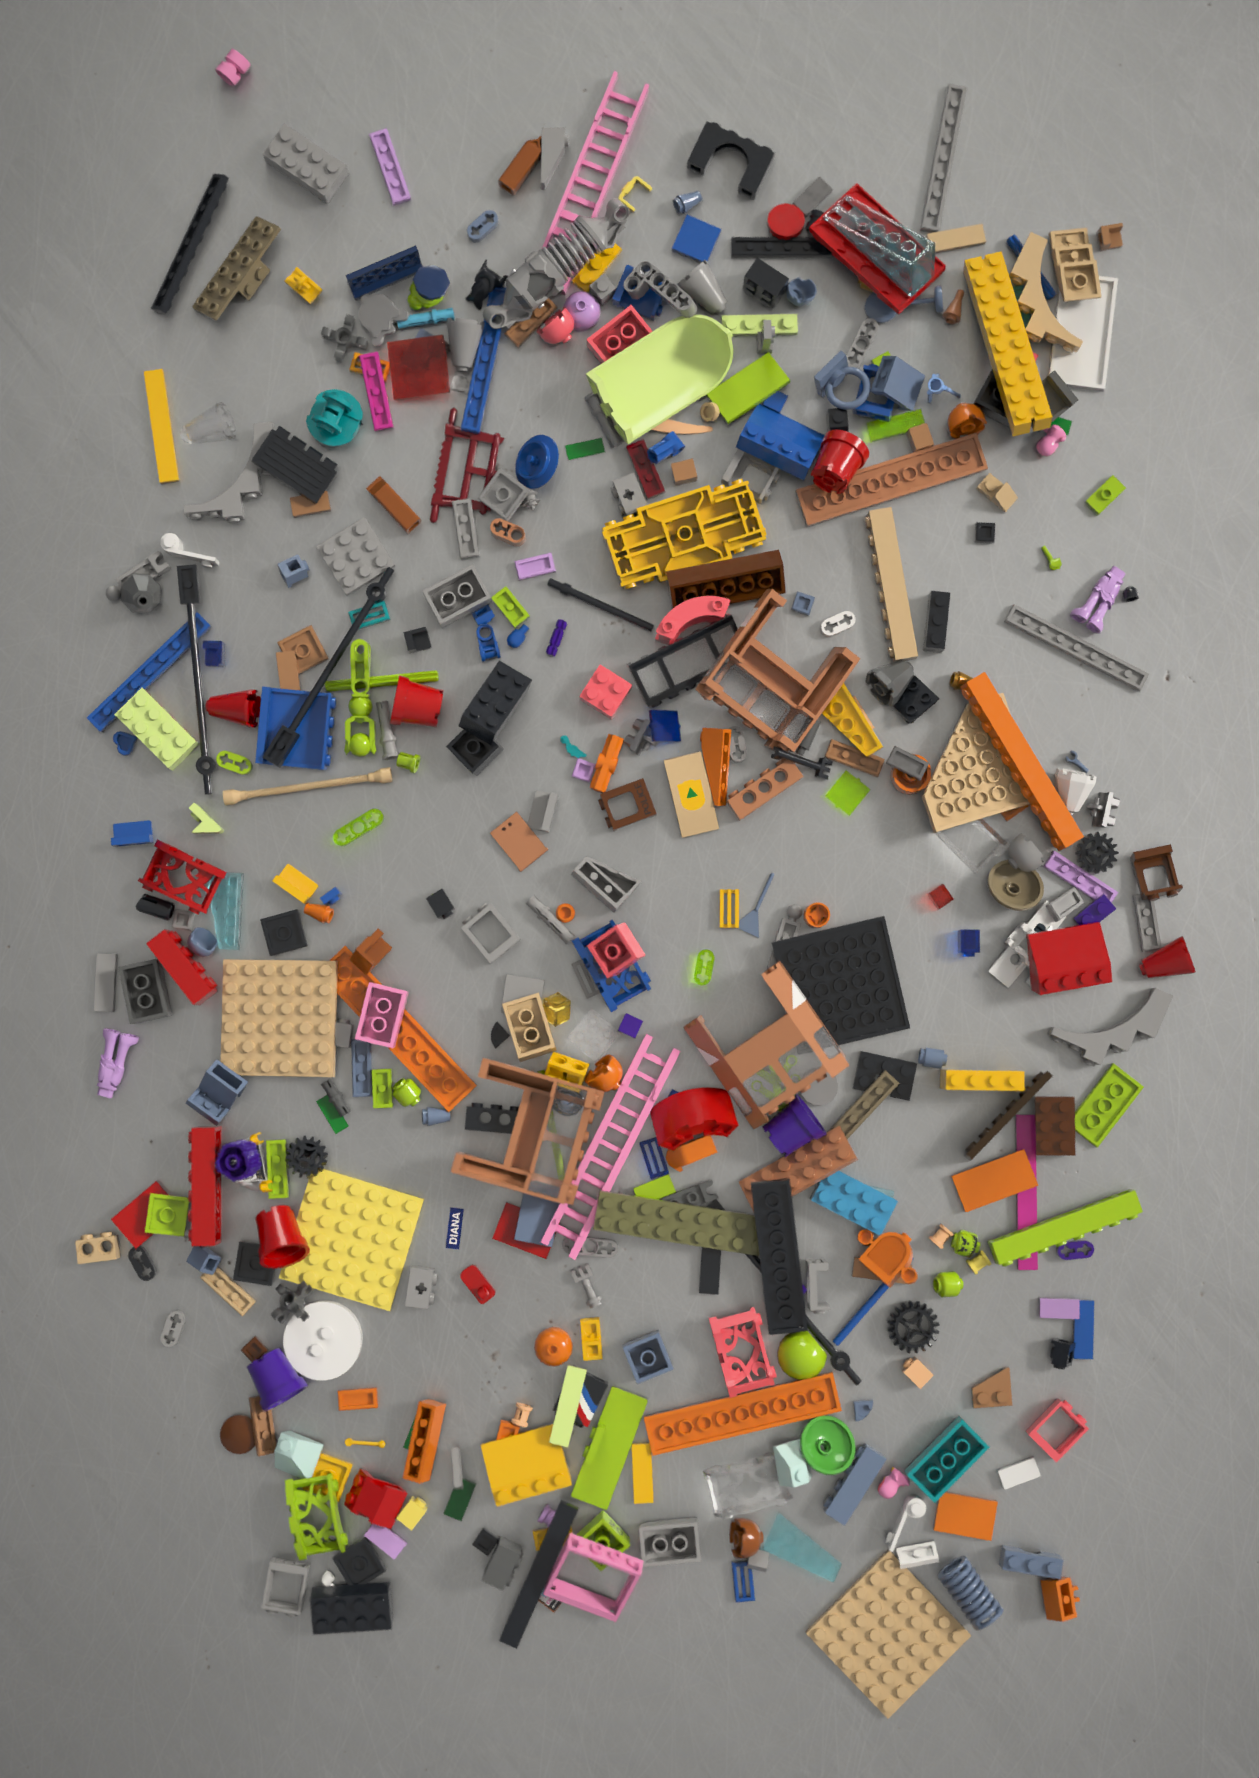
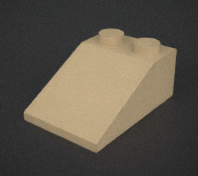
M539 993L502 1004L520 1062L557 1051Z

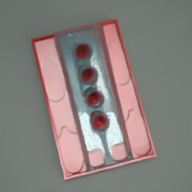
M858 183L809 227V232L813 234L817 241L831 251L836 259L856 274L861 282L875 292L876 296L898 315L946 270V265L935 256V242L903 226Z

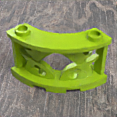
M332 1473L294 1481L293 1479L285 1480L286 1503L290 1506L289 1512L292 1515L288 1517L291 1534L295 1536L294 1547L299 1560L307 1559V1555L337 1550L343 1553L345 1552V1545H348L347 1533L343 1532L337 1505L336 1491H339L338 1480H334ZM327 1483L328 1493L326 1495L321 1493L322 1487L318 1490L316 1496L313 1494L314 1485ZM310 1486L309 1492L297 1489ZM329 1500H330V1507L326 1504V1502H328ZM306 1501H308L307 1509L304 1511L300 1510L299 1505L303 1504L305 1506ZM312 1504L321 1509L328 1517L319 1532L312 1525L301 1523L300 1520L308 1515ZM309 1530L311 1532L309 1535H305L303 1531ZM329 1536H335L336 1540H331Z

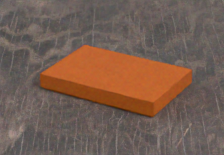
M945 1492L937 1502L933 1530L991 1541L998 1502Z

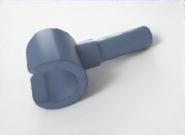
M1070 751L1075 759L1070 760L1066 756V762L1069 764L1074 763L1087 773L1089 770L1077 759V753Z

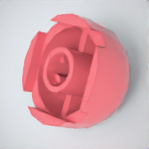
M563 307L562 311L558 310L544 322L546 325L544 328L539 327L536 331L547 343L557 344L562 342L564 344L572 337L570 333L574 329V320L568 310Z

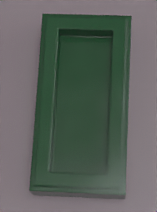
M463 1478V1489H453L444 1515L462 1521L476 1483Z

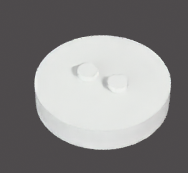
M330 1300L311 1302L304 1307V1310L309 1314V1318L304 1322L294 1314L285 1328L283 1337L285 1355L293 1368L307 1378L314 1380L334 1379L347 1372L357 1360L363 1343L362 1329L356 1316L344 1305Z

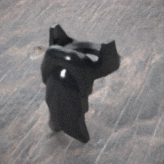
M485 260L475 276V283L471 287V293L465 299L468 302H473L476 308L481 310L484 299L496 287H503L508 275H504L501 278L487 267V260Z

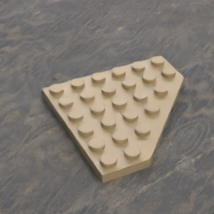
M1000 693L999 696L1009 711L1004 693ZM970 703L966 704L922 795L934 833L1030 805L1028 799L1022 795L1019 784L1013 780L1010 769L1002 762L998 749L993 747L989 734L983 730L980 719L972 712Z

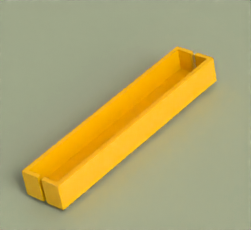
M1002 251L985 255L984 259L979 256L964 260L963 273L1012 436L1030 433L1031 420L1033 419V432L1050 428L1052 414Z

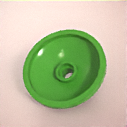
M819 1416L812 1419L804 1427L800 1438V1447L805 1461L812 1469L824 1475H836L851 1465L855 1456V1440L845 1423L832 1416Z

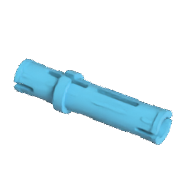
M453 307L443 310L432 309L430 312L409 315L408 320L397 321L398 328L402 329L431 323L436 325L438 322L447 321V318L455 320Z

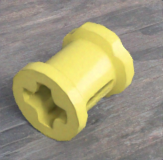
M982 1250L979 1251L980 1254L971 1260H966L975 1275L985 1266L992 1265Z

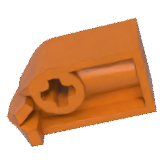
M711 1135L684 1143L674 1151L667 1149L665 1158L669 1166L681 1172L683 1171V1166L718 1152Z

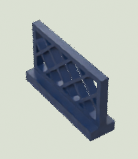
M415 245L345 276L356 301L366 293H375L415 276L418 268L423 267Z

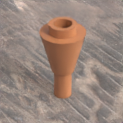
M961 289L957 290L954 300L942 315L949 324H955L961 320V301L965 293Z

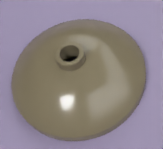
M1004 860L994 865L989 872L987 883L991 895L998 903L1011 910L1025 911L1034 908L1040 902L1044 894V885L1036 870L1031 872H1024L1019 868L1015 870L1008 862L1009 860Z

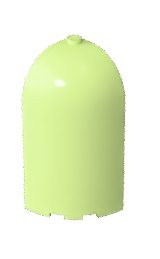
M694 315L686 318L681 316L665 323L586 373L593 394H598L602 402L599 406L605 416L612 418L616 424L614 429L627 444H630L705 396L720 384L729 371L733 360V335L729 328H725L711 317Z

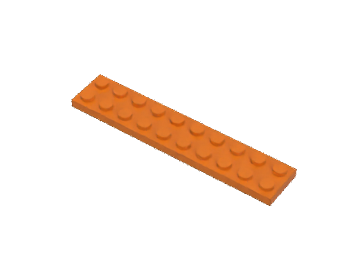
M344 946L329 961H338L337 994L360 1017L369 982L382 984L371 972L365 975L350 961L353 953L347 946ZM404 1009L395 1048H388L439 1103L450 1112L477 1085L412 1015Z
M829 1372L809 1379L795 1380L740 1393L732 1398L727 1396L644 1416L652 1456L832 1414L842 1410L833 1372Z

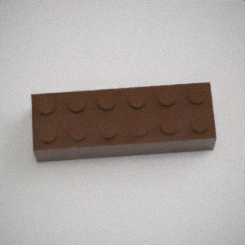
M779 550L666 571L672 609L689 599L701 596L727 598L730 600L729 604L761 598L766 589H773L778 594L786 593L784 565Z

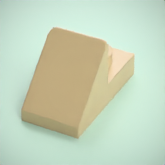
M991 473L976 488L1005 513L1018 499L1007 482L1005 484L1001 483Z

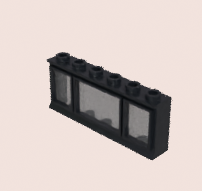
M727 614L725 618L709 623V626L701 630L697 629L692 634L684 638L681 637L668 646L660 647L658 651L650 655H644L640 660L632 664H627L646 706L657 707L662 704L661 700L667 697L669 699L675 698L680 695V691L684 689L688 691L695 688L696 683L710 674L724 654L722 651L738 630L732 614ZM727 659L724 661V663H723L722 666L719 668V670L717 671V673H718V672L720 671V669L723 667V665L725 664V662L727 661Z

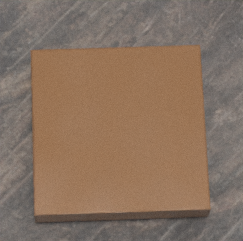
M312 625L277 642L282 652L295 650L299 675L329 660Z

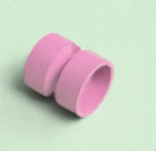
M231 49L225 56L226 61H221L215 71L226 83L235 87L241 79L240 74H245L251 64L242 54Z

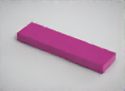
M377 351L359 355L374 431L394 428L379 353Z

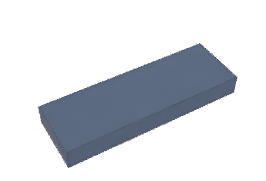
M351 1039L353 1097L373 1096L371 1043Z

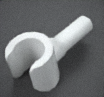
M326 1571L322 1576V1583L325 1586H335L332 1583L335 1576L330 1571Z

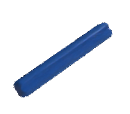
M1012 235L1007 239V243L1018 258L1023 245L1016 235ZM1041 272L1043 294L1047 300H1051L1055 297L1056 292Z

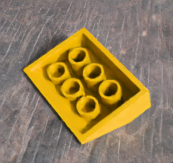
M553 1424L481 1444L496 1507L572 1485L571 1474L563 1447L549 1443Z

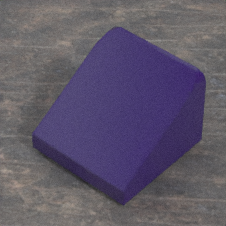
M626 1013L618 1031L636 1038L643 1021Z

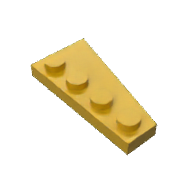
M843 683L822 714L866 757H869L882 749L883 745L845 683Z

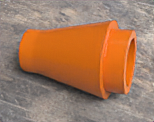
M307 903L304 908V914L325 924L331 922L334 909L330 908L329 905Z

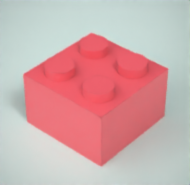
M599 665L579 698L612 720L631 691L632 684L604 666Z
M626 923L614 926L587 945L607 978L618 975L645 956Z

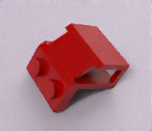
M360 1469L354 1477L353 1485L350 1492L346 1495L344 1505L352 1513L369 1518L368 1522L392 1529L407 1496V1492L399 1485L376 1479L367 1470Z

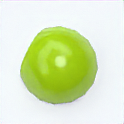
M808 1331L793 1332L785 1335L780 1342L777 1352L778 1363L782 1371L789 1377L798 1380L809 1379L818 1375L824 1368L827 1359L826 1352Z

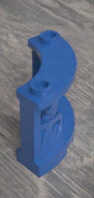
M612 919L609 921V924L582 939L578 937L572 940L611 1012L618 1009V1005L643 991L651 990L648 984L651 980L646 971L642 973L637 962L633 964L636 971H629V966L622 971L620 978L617 976L611 977L616 980V985L613 981L611 985H607L605 974L598 973L597 970L600 969V966L597 962H594L593 955L586 946L616 926ZM637 976L640 984L627 989L624 985L625 981L629 984H634L631 981V977ZM621 988L625 990L622 994L614 997Z

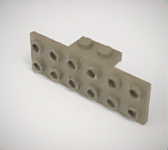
M256 216L201 295L196 299L192 308L217 321L237 292L249 301L270 272V269L260 259L281 228Z

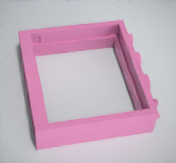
M570 1533L551 1570L543 1595L616 1622L641 1576L643 1560ZM569 1551L630 1574L616 1601L556 1578Z

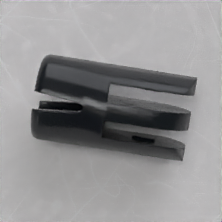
M143 894L136 904V909L139 912L167 921L172 917L175 908L173 902L148 894Z

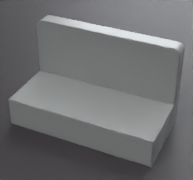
M538 790L535 792L527 824L530 828L549 833L558 794Z

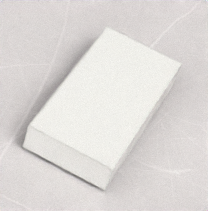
M1034 1457L997 1470L1004 1490L1041 1476Z

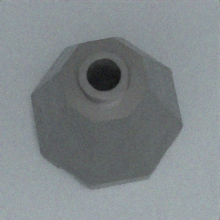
M132 573L121 584V602L133 613H149L160 603V585L149 574Z
M903 660L880 666L867 673L866 683L867 685L871 684L872 688L870 691L883 705L889 703V706L892 707L898 702L913 678L914 668L910 662Z

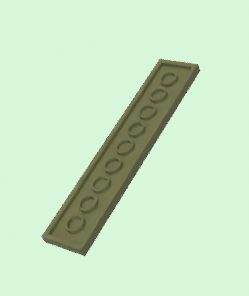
M599 1190L593 1230L760 1256L755 1215Z

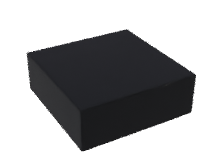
M976 522L975 542L994 543L995 523Z
M483 1527L472 1545L488 1556L499 1541V1538Z

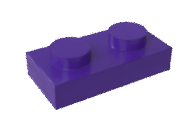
M1103 893L1073 918L1079 925L1101 922L1115 911L1116 907Z

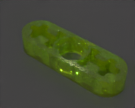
M379 809L367 811L336 830L333 835L334 842L339 846L349 845L380 826L384 821L383 813ZM372 813H375L376 815L380 814V816L378 817L379 821L375 822L373 820L369 822L371 827L368 828L367 823L363 820V818L366 817V820L368 821L372 818ZM357 822H361L364 825V830L361 833H356L353 829L354 824ZM350 827L351 833L355 836L352 838L351 835L345 837L346 841L344 843L338 841L339 833L347 834L348 831L346 829Z

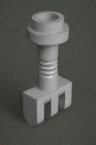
M586 1263L584 1265L587 1272L584 1273L581 1266L577 1267L580 1273L579 1276H577L574 1269L570 1272L575 1283L582 1282L589 1299L586 1304L591 1309L601 1304V1297H596L592 1290L593 1288L588 1278L593 1276L589 1264Z

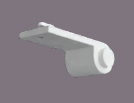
M173 533L164 534L160 540L161 547L171 556L201 562L202 566L212 567V565L219 566V561L215 557L183 551L184 545L182 541Z
M910 1494L905 1498L892 1533L888 1532L885 1540L889 1551H894L907 1515L913 1518H920L925 1514L926 1505L919 1495Z

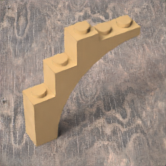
M1030 232L1009 275L1014 284L1025 286L1017 303L1020 312L1032 314L1025 328L1030 342L1039 343L1045 337L1049 343L1060 344L1064 350L1077 353L1083 341L1072 335L1058 322L1044 298L1040 268L1043 252L1048 240Z

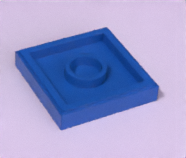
M687 214L672 246V251L700 263L704 260L708 262L721 229Z

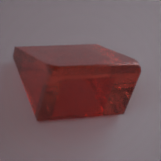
M941 884L927 894L937 910L954 900L944 884Z

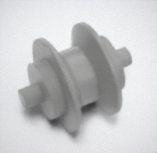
M530 490L524 499L525 502L522 504V507L535 510V506L540 502V499L535 498L538 491Z

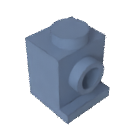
M299 555L278 563L280 575L288 588L292 587L291 584L308 577V564L305 560L302 561Z

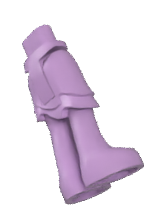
M1112 566L1111 570L1107 571L1095 584L1087 602L1082 607L1072 610L1070 613L1071 618L1079 623H1085L1098 601L1100 605L1087 622L1086 627L1092 632L1100 634L1104 627V615L1107 609L1110 610L1114 604L1120 586L1123 584L1122 579L1125 576V572Z
M104 1028L105 1049L104 1055L101 1054L97 1095L112 1098L113 1092L117 1090V1086L120 1084L124 1074L127 1051L130 1046L137 1044L139 1037ZM119 1039L116 1059H114L112 1056L116 1042Z

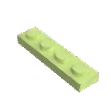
M797 314L722 315V326L729 328L733 336H757V332L762 330L763 320H771V326H775V335L798 334Z

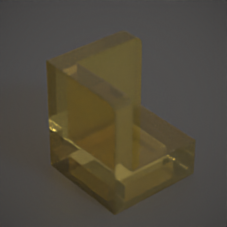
M559 992L543 1000V1008L547 1020L555 1027L570 1019L571 1001Z

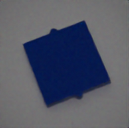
M649 710V727L651 728L652 742H681V725L679 724L678 711Z

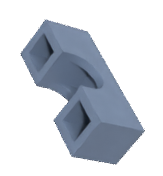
M1002 1545L999 1565L1002 1570L1061 1579L1064 1559L1059 1554L1041 1551L1040 1554L1026 1552L1021 1548Z

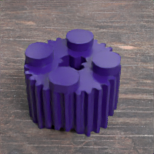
M241 1139L223 1145L222 1149L219 1150L217 1162H215L217 1164L216 1168H218L217 1172H220L222 1175L224 1174L225 1178L228 1177V1180L231 1179L233 1182L256 1174V1171H259L262 1166L261 1157H259L260 1153H258L259 1150L256 1149V1143L252 1140Z

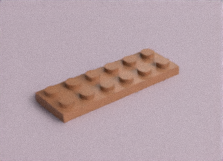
M838 1126L827 1132L820 1139H814L789 1156L782 1157L739 1181V1184L754 1212L751 1182L790 1178L793 1197L854 1163L858 1158L843 1130Z

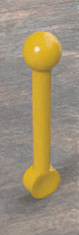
M351 1438L345 1440L346 1446L355 1444L384 1448L386 1445L384 1441H354Z

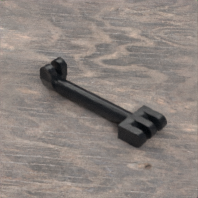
M773 747L775 753L771 755L772 759L780 760L783 758L816 770V777L828 780L829 776L823 774V771L830 773L831 769L825 767V764L832 765L833 761L819 758V761L815 762L786 752L782 748Z

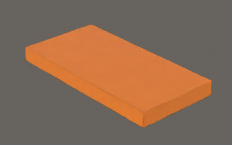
M1024 1149L952 1175L965 1212L1039 1186Z

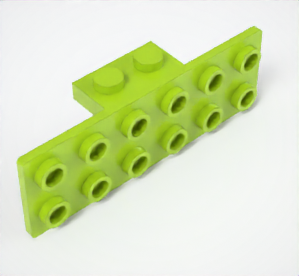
M614 1386L611 1387L597 1427H593L589 1436L592 1439L589 1446L586 1445L582 1457H585L571 1497L604 1510L608 1509L648 1400L646 1398Z

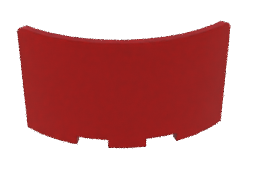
M705 1087L685 1090L665 1098L650 1111L658 1146L673 1151L683 1143L694 1139L693 1135L703 1133L704 1136L718 1135L728 1137L739 1126L730 1094L727 1090Z

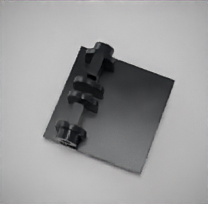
M914 675L893 707L904 717L905 722L910 724L914 723L918 717L922 716L940 698Z

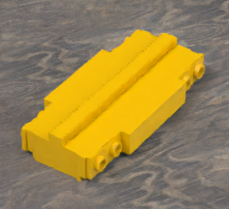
M743 479L731 482L732 486L726 488L724 485L714 487V492H711L710 486L707 485L636 508L637 517L631 514L623 517L624 521L616 523V520L604 523L605 527L602 528V536L606 541L616 575L619 577L620 587L625 586V589L636 586L635 582L643 580V583L655 580L654 576H657L660 583L667 580L666 571L732 559L730 551L736 554L745 551V546L751 545L754 548L763 545L762 541L766 540L767 535L766 529L763 528L753 493L748 487V480L744 482Z

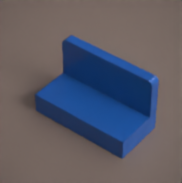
M150 820L113 824L114 838H111V846L121 847L153 843L152 822Z

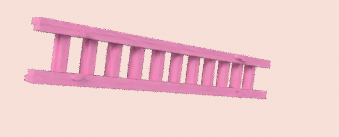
M645 1035L578 1167L576 1181L572 1180V1184L579 1185L582 1179L602 1191L610 1192L681 1051L673 1048L665 1063L661 1061V1058L645 1053L653 1039L652 1036ZM643 1057L663 1067L658 1080L637 1070ZM634 1074L654 1084L649 1097L628 1087ZM625 1092L646 1102L640 1115L620 1105ZM617 1109L637 1119L631 1132L610 1122ZM608 1126L629 1136L623 1149L602 1139ZM599 1143L620 1153L614 1166L593 1156ZM590 1161L611 1171L606 1182L585 1173ZM578 1190L575 1198L593 1207L589 1216L586 1217L568 1208L566 1203H560L541 1240V1243L548 1246L554 1232L571 1239L575 1244L568 1257L576 1260L594 1224L598 1198L596 1200ZM563 1214L584 1224L579 1235L559 1225Z

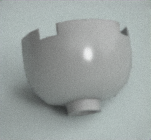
M1021 833L1009 845L1008 855L1011 859L1008 862L1015 870L1019 868L1024 872H1031L1042 866L1045 860H1041L1043 855L1031 840L1026 842L1023 839L1026 836Z

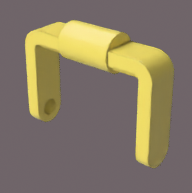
M635 176L630 182L628 181L619 195V200L632 212L635 211V208L623 198L631 191L634 184L638 182L648 191L652 190V187L638 176Z

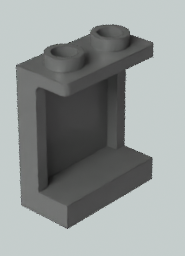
M1055 370L1042 380L1052 414V423L1078 401V398ZM1034 419L1031 420V427H1033Z

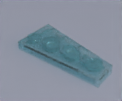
M227 872L211 901L219 949L240 950L244 873ZM215 875L210 881H208V889L210 888Z
M778 1512L764 1543L763 1550L834 1582L842 1563Z

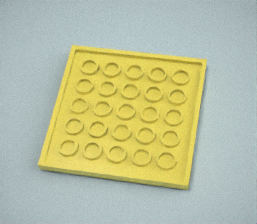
M323 1169L322 1172L318 1171L316 1177L311 1174L296 1220L302 1236L306 1238L310 1252L300 1262L283 1267L279 1278L297 1284L305 1281L307 1285H311L314 1289L391 1311L424 1199L327 1169Z

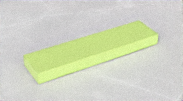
M571 1365L567 1366L549 1443L564 1447L569 1446L587 1369Z

